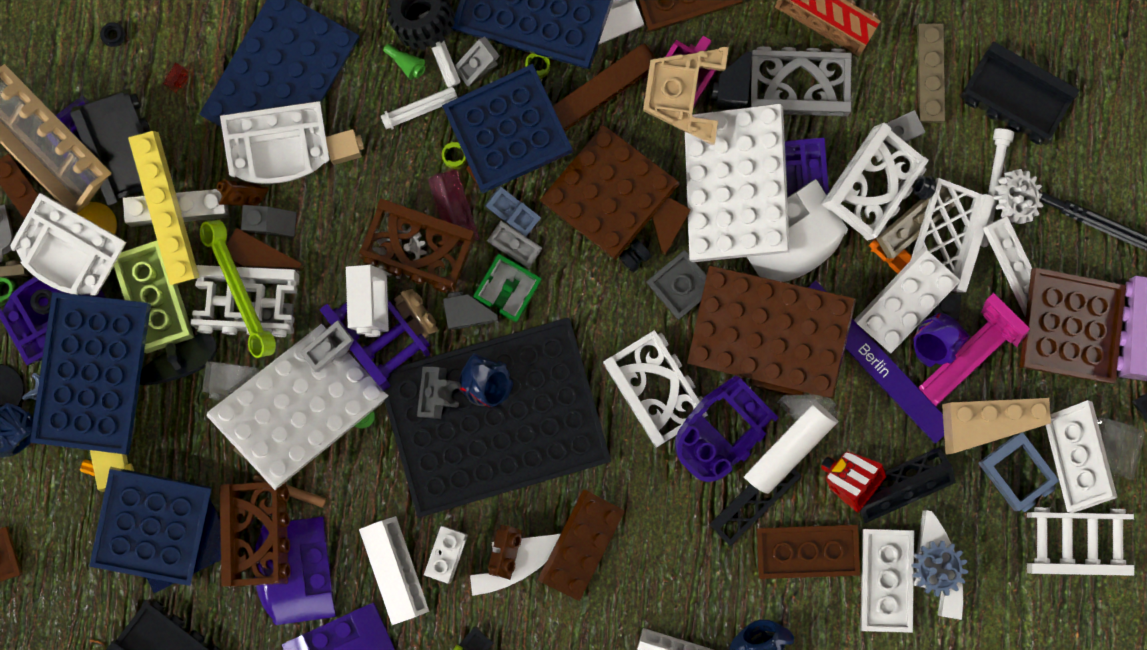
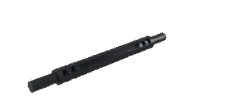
M1042 192L1039 201L1061 210V214L1147 251L1146 234L1069 200L1063 201Z

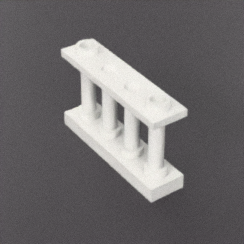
M1034 507V512L1027 513V518H1037V558H1034V563H1027V573L1134 576V565H1126V560H1123V519H1134V514H1126V509H1110V514L1050 513V508ZM1047 518H1062V559H1060V564L1050 563V558H1047ZM1073 518L1087 519L1088 559H1085V564H1075V559H1073ZM1098 519H1113V560H1110V565L1101 564V559H1098Z

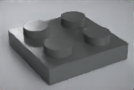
M684 250L646 281V283L675 318L680 320L701 302L707 276L695 262L689 260V254Z

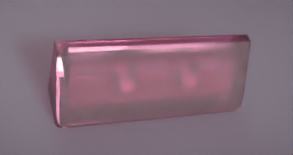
M457 170L435 174L429 178L428 183L441 220L474 231L475 241L479 240L480 237ZM458 242L455 248L463 246V243Z

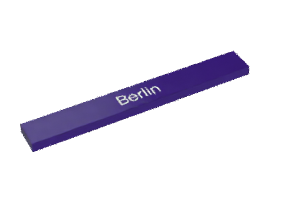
M816 280L808 287L827 292ZM852 319L845 350L934 444L937 443L944 436L943 414Z

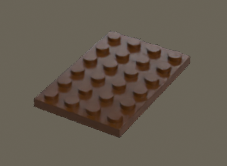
M709 266L687 364L823 397L834 398L856 298Z

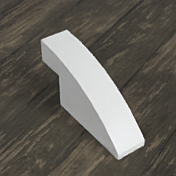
M928 510L922 512L916 554L920 555L923 553L920 547L925 546L929 549V542L934 541L937 547L940 541H945L946 548L951 544L947 533L932 511ZM946 552L942 554L943 562L941 564L932 563L929 557L924 560L926 567L937 569V573L929 578L932 585L937 583L936 575L938 573L947 574L949 580H952L955 576L954 571L942 568V564L950 558ZM913 577V586H917L916 584L920 580L919 577ZM958 582L956 584L959 589L958 591L950 588L949 596H945L943 591H941L938 616L962 620V583Z
M560 534L522 538L511 580L492 576L489 573L470 575L472 596L508 587L538 570L547 562ZM492 542L493 552L500 553L501 549L493 547L494 542Z

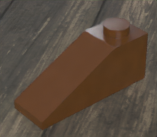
M238 228L235 229L226 245L236 267L289 269L295 271H303L305 267L302 263Z

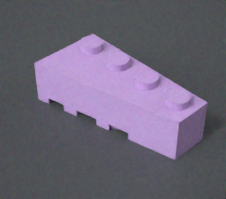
M1134 276L1125 284L1127 302L1123 310L1122 321H1124V327L1120 337L1119 346H1121L1120 356H1118L1117 377L1147 381V277Z

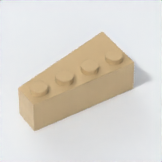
M1049 398L950 402L942 404L946 455L1051 423Z

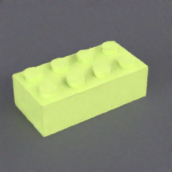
M158 241L121 252L114 264V268L124 300L151 304L144 352L150 353L165 348L169 343L177 344L194 338L178 285L169 284Z

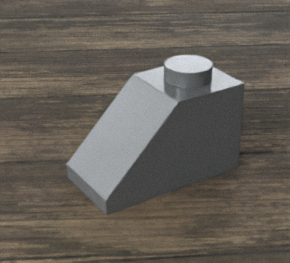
M243 205L241 230L247 234L295 237L297 212L266 206Z
M463 292L448 294L449 298L443 299L448 329L450 331L499 322L497 314L471 296L463 295Z

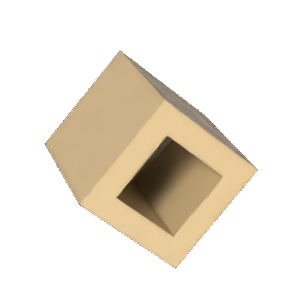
M353 129L326 137L327 149L333 165L362 157L360 150L364 149L361 135L356 136Z

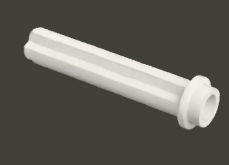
M425 12V13L421 14V15L419 16V19H421V18H423L424 16H426V15L428 14V12ZM440 41L437 42L436 46L431 49L448 88L455 87L460 84V78L445 41L442 43Z
M450 87L387 113V111H384L385 114L381 115V119L386 129L391 128L393 130V126L440 108L443 104L458 97L455 89Z

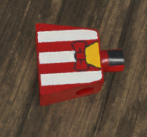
M845 452L838 461L828 456L821 465V469L828 473L826 481L830 490L858 513L886 478L881 463L851 452Z

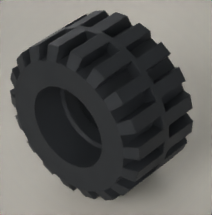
M448 0L389 1L390 8H387L388 21L400 41L407 47L409 45L412 49L420 47L421 50L427 49V46L433 48L437 42L440 41L442 43L445 40V35L449 36L452 32L450 27H454L455 21L453 18H455V13ZM430 10L423 18L413 20L420 12Z

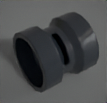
M635 238L630 243V247L624 250L618 258L634 273L639 269V265L642 262H647L652 255Z

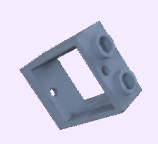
M1023 432L1015 434L978 462L1014 511L1022 509L1023 512H1026L1036 504L1034 500L1041 494L1043 497H1046L1056 489L1054 485L1059 482V479ZM1022 446L1047 480L1019 501L994 466Z

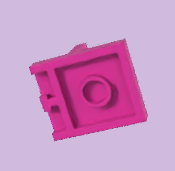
M994 293L986 299L981 311L988 322L961 347L955 355L956 360L953 363L943 364L918 388L935 406L941 403L1006 340L1018 347L1029 333L1030 328Z

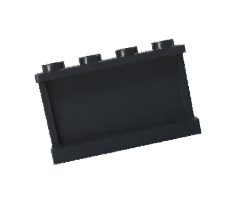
M993 41L988 46L960 97L964 99L966 105L975 109L979 107L986 111L985 114L995 121L1000 119L1007 123V127L1016 133L1023 132L1028 135L1029 140L1033 143L1047 145L1051 142L1054 132L1080 90Z
M130 88L73 107L70 112L82 143L112 173L101 185L107 205L117 203L119 198L143 190L128 137L149 132L150 127L146 117L141 118L138 111L141 108L137 94L132 95Z
M149 599L144 600L141 604L142 607L115 641H112L106 649L221 650L215 645L210 647L204 642L206 638L198 631L193 629L191 632L184 627L185 622L175 614L171 617L164 611L166 607L156 599L152 601Z

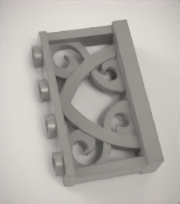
M757 47V50H752L749 108L781 104L783 106V115L848 116L851 112L852 53H846L844 49H832L831 52H821L819 48H808L805 52L796 51V48L792 47L782 48L781 51H771V47ZM764 61H771L775 64L773 70L766 67L768 74L775 76L772 80L765 78L759 71V67ZM782 61H791L783 67ZM812 62H821V63H820L819 67H817V66H816L815 64H813ZM829 63H837L842 69V75L837 80L829 82L827 78L831 77L835 70L830 72L826 66ZM799 67L808 71L819 83L808 89L803 100H797L794 90L789 85L782 83L787 75ZM758 80L769 85L764 99H757ZM843 82V102H839L836 99L833 86ZM782 88L786 90L789 97L785 100L780 99L779 94L783 91L776 89ZM823 89L822 92H818L821 95V99L819 101L814 100L812 93Z

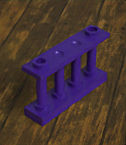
M389 300L388 313L391 312L399 323L368 347L366 345L361 347L358 344L357 340L360 338V334H357L356 330L347 329L344 326L354 340L349 349L382 391L391 386L387 381V378L390 376L389 373L419 350L422 351L426 358L430 355L427 349L430 345L421 333L418 336L414 333ZM347 302L338 309L336 307L332 310L328 304L319 309L330 325H333L338 320L344 326L342 321L345 320L344 316L347 315ZM406 331L414 342L383 366L380 364L376 367L372 361L375 357L374 354Z

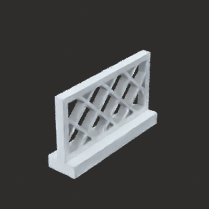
M936 178V191L929 199L911 260L923 247L927 249L924 242L925 237L932 233L937 246L928 251L932 253L940 249L945 260L942 264L947 265L948 269L961 280L952 292H966L983 239V227L987 226L994 197L987 194L982 195L941 178ZM941 186L948 188L952 196L951 199L944 203L939 196ZM965 195L973 198L971 208L964 211L959 198ZM954 202L959 214L950 219L944 206ZM940 209L945 222L935 226L932 215L934 211ZM962 218L965 227L963 232L957 235L952 222ZM947 225L952 238L942 242L937 230ZM954 241L958 250L956 255L950 258L944 246Z

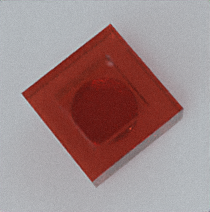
M175 62L163 84L167 89L177 93L179 88L182 89L188 80V71Z

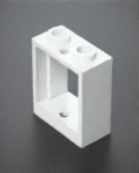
M372 265L346 267L348 328L356 330L357 334H365V337H378L380 332H388L387 272Z
M441 526L424 575L445 583H451L468 534Z

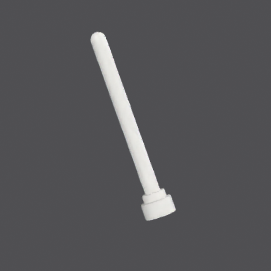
M1007 129L994 130L993 140H995L997 147L988 191L990 196L998 195L994 188L995 186H1000L998 179L1002 176L1006 148L1013 142L1014 131ZM995 199L987 225L993 223L997 203ZM985 232L980 245L981 247H987L989 245V240Z

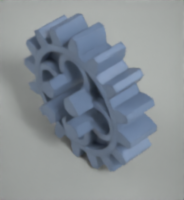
M931 541L929 542V549L925 546L920 547L923 552L922 555L914 554L918 562L911 564V567L917 568V572L913 573L912 577H919L920 580L916 585L918 587L925 585V593H930L933 589L934 596L939 597L941 591H943L945 596H949L950 588L958 591L959 589L956 584L958 582L965 583L961 575L968 573V570L962 569V565L966 564L967 560H960L959 557L963 552L961 550L954 552V544H950L946 548L945 541H940L937 547L935 542ZM946 552L950 558L942 564V568L954 571L955 576L952 580H949L947 574L938 573L936 575L937 583L932 585L929 578L937 573V569L926 567L924 560L929 557L932 563L941 564L943 562L942 554Z

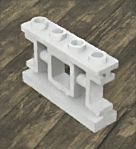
M196 265L200 278H197L195 286L198 289H207L205 311L193 310L191 325L198 329L197 332L211 334L213 330H222L223 334L236 335L237 331H246L247 335H250L241 314L234 312L235 300L228 284L226 296H216L217 285L214 282H208H226L220 266ZM236 267L246 291L256 292L255 312L259 321H262L263 308H275L274 320L284 323H261L263 330L271 332L275 337H286L287 334H294L293 323L295 318L292 315H283L284 294H297L296 286L299 285L300 275L295 270ZM256 283L286 285H277L276 298H264L265 286ZM214 306H225L224 317L227 320L234 321L203 319H213Z

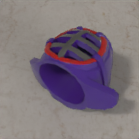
M937 313L922 321L917 328L916 335L913 337L916 356L928 367H932L936 363L939 365L951 364L956 360L955 355L970 336L952 317L947 314Z

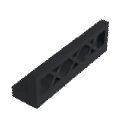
M940 447L891 468L885 471L886 478L883 482L888 479L895 480L894 485L884 487L881 486V483L859 513L863 522L867 523L955 484L953 467ZM937 457L942 462L934 467L927 465L929 461ZM910 469L918 470L917 474L912 477L904 476L905 472Z
M793 468L790 471L793 477L787 483H779L777 486L783 487L777 493L775 487L773 489V497L769 501H758L759 490L752 484H749L709 526L731 546L801 475ZM755 495V501H749ZM746 503H755V515L752 518H741V508ZM758 503L765 504V505L758 511ZM728 521H737V532L729 538L720 528ZM741 521H748L741 527Z

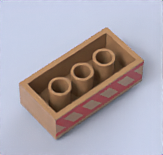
M777 0L775 8L860 57L881 22L877 19L878 16L868 9L863 11L855 6L856 3L853 0Z

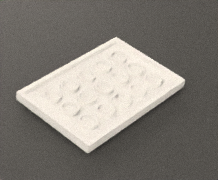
M781 104L692 115L694 118L718 121L715 145H711L685 132L687 206L691 209L688 214L689 260L691 262L790 253L783 106Z
M322 324L207 412V417L274 490L279 488L375 410L389 396L380 389L373 378L348 352L343 357L337 356L319 372L313 371L300 352L327 330Z

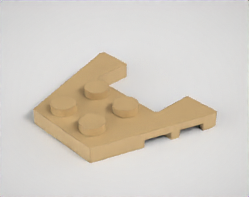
M729 47L650 60L643 111L711 145H715L718 121L694 118L692 113L699 69L724 71L726 69Z

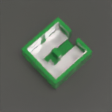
M498 254L473 298L489 308H492L493 305L498 307L501 315L517 324L541 284L542 279Z

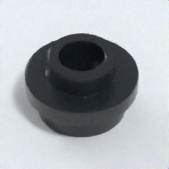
M115 22L107 23L100 32L102 42L109 47L121 45L126 36L124 28ZM117 32V37L110 39V33Z
M932 176L919 177L914 186V193L921 200L932 197L936 191L935 178Z
M40 289L32 295L30 303L36 313H49L52 292L47 289ZM42 298L48 299L46 306L39 305V301Z

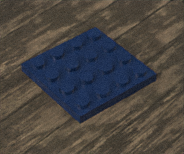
M533 64L442 105L482 194L573 153L569 140Z
M110 467L89 567L191 586L212 487Z

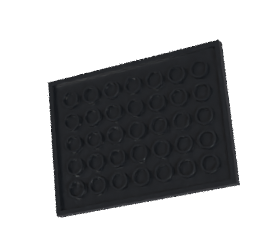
M570 318L402 365L390 372V376L387 378L391 386L383 391L389 395L384 401L417 518L611 462ZM473 353L495 362L502 361L507 365L506 368L510 374L509 379L513 381V387L509 397L502 403L493 407L478 406L471 403L459 389H455L452 392V399L459 402L458 407L443 406L441 419L417 417L423 367L446 368V380L458 382L464 366Z

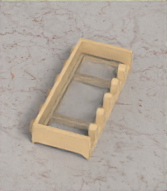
M5 64L0 67V143L60 204L75 213L80 212L90 204L89 202L112 173Z

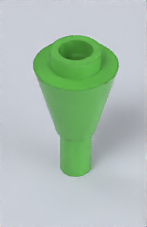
M390 43L384 47L383 51L395 59V62L410 80L422 76L426 68L424 66V59L399 51Z

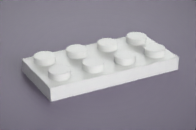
M923 247L854 321L887 351L892 353L961 280Z
M1087 400L1050 414L1051 423L1046 425L1067 512L1074 513L1117 498L1093 402Z
M862 529L861 631L913 633L912 574L914 568L911 567V564L914 563L913 530Z

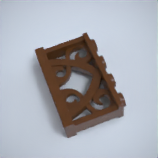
M380 198L376 213L358 254L365 265H372L374 267L379 265L387 268L386 272L395 276L407 275L412 282L421 285L424 282L432 284L435 290L447 293L448 290L454 292L476 237L472 230ZM384 216L389 217L388 232H378ZM404 224L411 226L410 232L405 234L398 233V231L404 232L402 229ZM421 229L426 230L427 243L435 252L424 258L410 261L404 253L399 239H410L417 235ZM436 235L442 236V241L437 242L442 246L441 248H438L432 242L433 237ZM381 238H390V242H384L379 246V248H387L385 255H378L373 251L375 241ZM460 242L463 243V246L456 261L449 253ZM396 255L400 263L391 259ZM443 258L447 259L452 265V272L446 277H440L435 274V270L438 267L443 268L445 271L444 263L441 261ZM428 267V273L419 270Z
M268 482L220 485L221 587L234 588L288 584V578L291 575V568L288 563L290 540L287 537L290 517L287 512L289 490L286 487V483L276 490ZM254 491L251 502L240 499V492ZM265 491L272 493L271 507L266 505L268 498L263 499L260 505L257 506L259 496ZM240 514H243L244 517L247 516L246 521L242 524L240 523ZM254 515L269 531L267 539L256 552L247 541L240 539V532L246 530L251 525ZM242 547H245L248 551L249 558L247 553H244V556L241 557ZM269 560H273V573L270 576H264L258 568V563H261L264 568L269 569L267 563ZM252 568L256 578L241 579V573Z

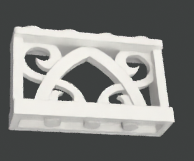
M886 123L873 127L821 203L827 210L833 211L863 235V238L867 241L877 238L878 235L887 229L886 223L899 212L900 207L898 205L902 199H906L911 194L913 183L923 176L926 171L925 165L929 161L891 131L892 128ZM885 140L897 151L891 154L883 141ZM873 156L876 157L877 162L882 159V163L874 166L871 163V158ZM904 156L909 160L910 168L907 173L901 171V166L906 163H894L896 157ZM885 168L888 181L887 194L866 197L868 187L866 179L862 174L863 170L876 172ZM855 182L861 185L860 196H857L860 190L855 191L853 189ZM841 202L856 205L854 214L844 207ZM862 206H866L864 210L866 218H869L870 212H874L876 215L874 222L870 225L864 223L861 219L860 212Z
M653 330L622 351L603 361V364L652 443L657 448L676 436L686 420L677 417L673 413L674 408L680 412H685L686 410L681 405L684 401H688L694 410L703 398L702 396L697 398L692 390L696 388L693 381L688 375L684 377L679 368L682 367V364L677 356L669 354L666 349L669 344L662 333L657 334ZM646 345L654 346L658 351V357L652 359L648 352L646 355L647 363H641V349ZM635 351L636 364L618 367L617 361ZM664 359L668 363L671 370L663 366H659ZM636 372H640L641 384L639 386H633L630 382L632 378L638 379ZM645 372L658 374L670 380V394L667 405L656 399H646L640 402L638 396L643 392L646 385ZM680 382L686 394L678 396ZM651 405H657L663 410V413L661 414L657 409V413L651 415L648 409ZM707 412L702 415L704 418L708 416ZM669 418L681 424L664 436L659 432Z

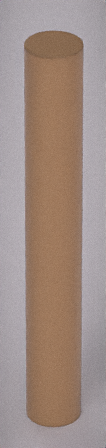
M255 474L252 483L267 482L258 474ZM286 485L290 497L324 508L327 498Z

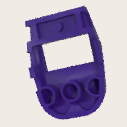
M735 375L706 395L684 421L676 435V454L680 462L697 479L705 482L717 481L730 473L736 463L740 460L745 461L751 455L749 451L757 441L760 442L766 435L763 431L771 419L776 421L778 417L740 377ZM722 398L751 426L733 445L702 416L716 400L719 401Z

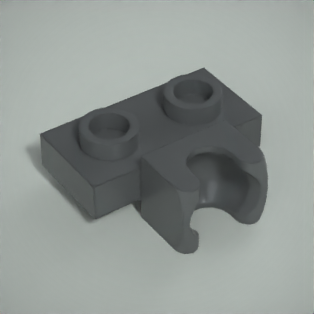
M423 367L417 417L441 419L443 406H459V402L452 399V392L455 389L461 388V383L446 380V368Z

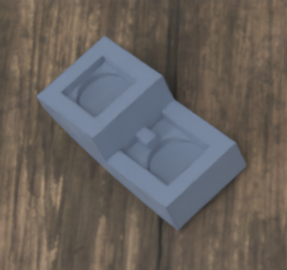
M501 186L497 188L484 205L525 237L541 218Z

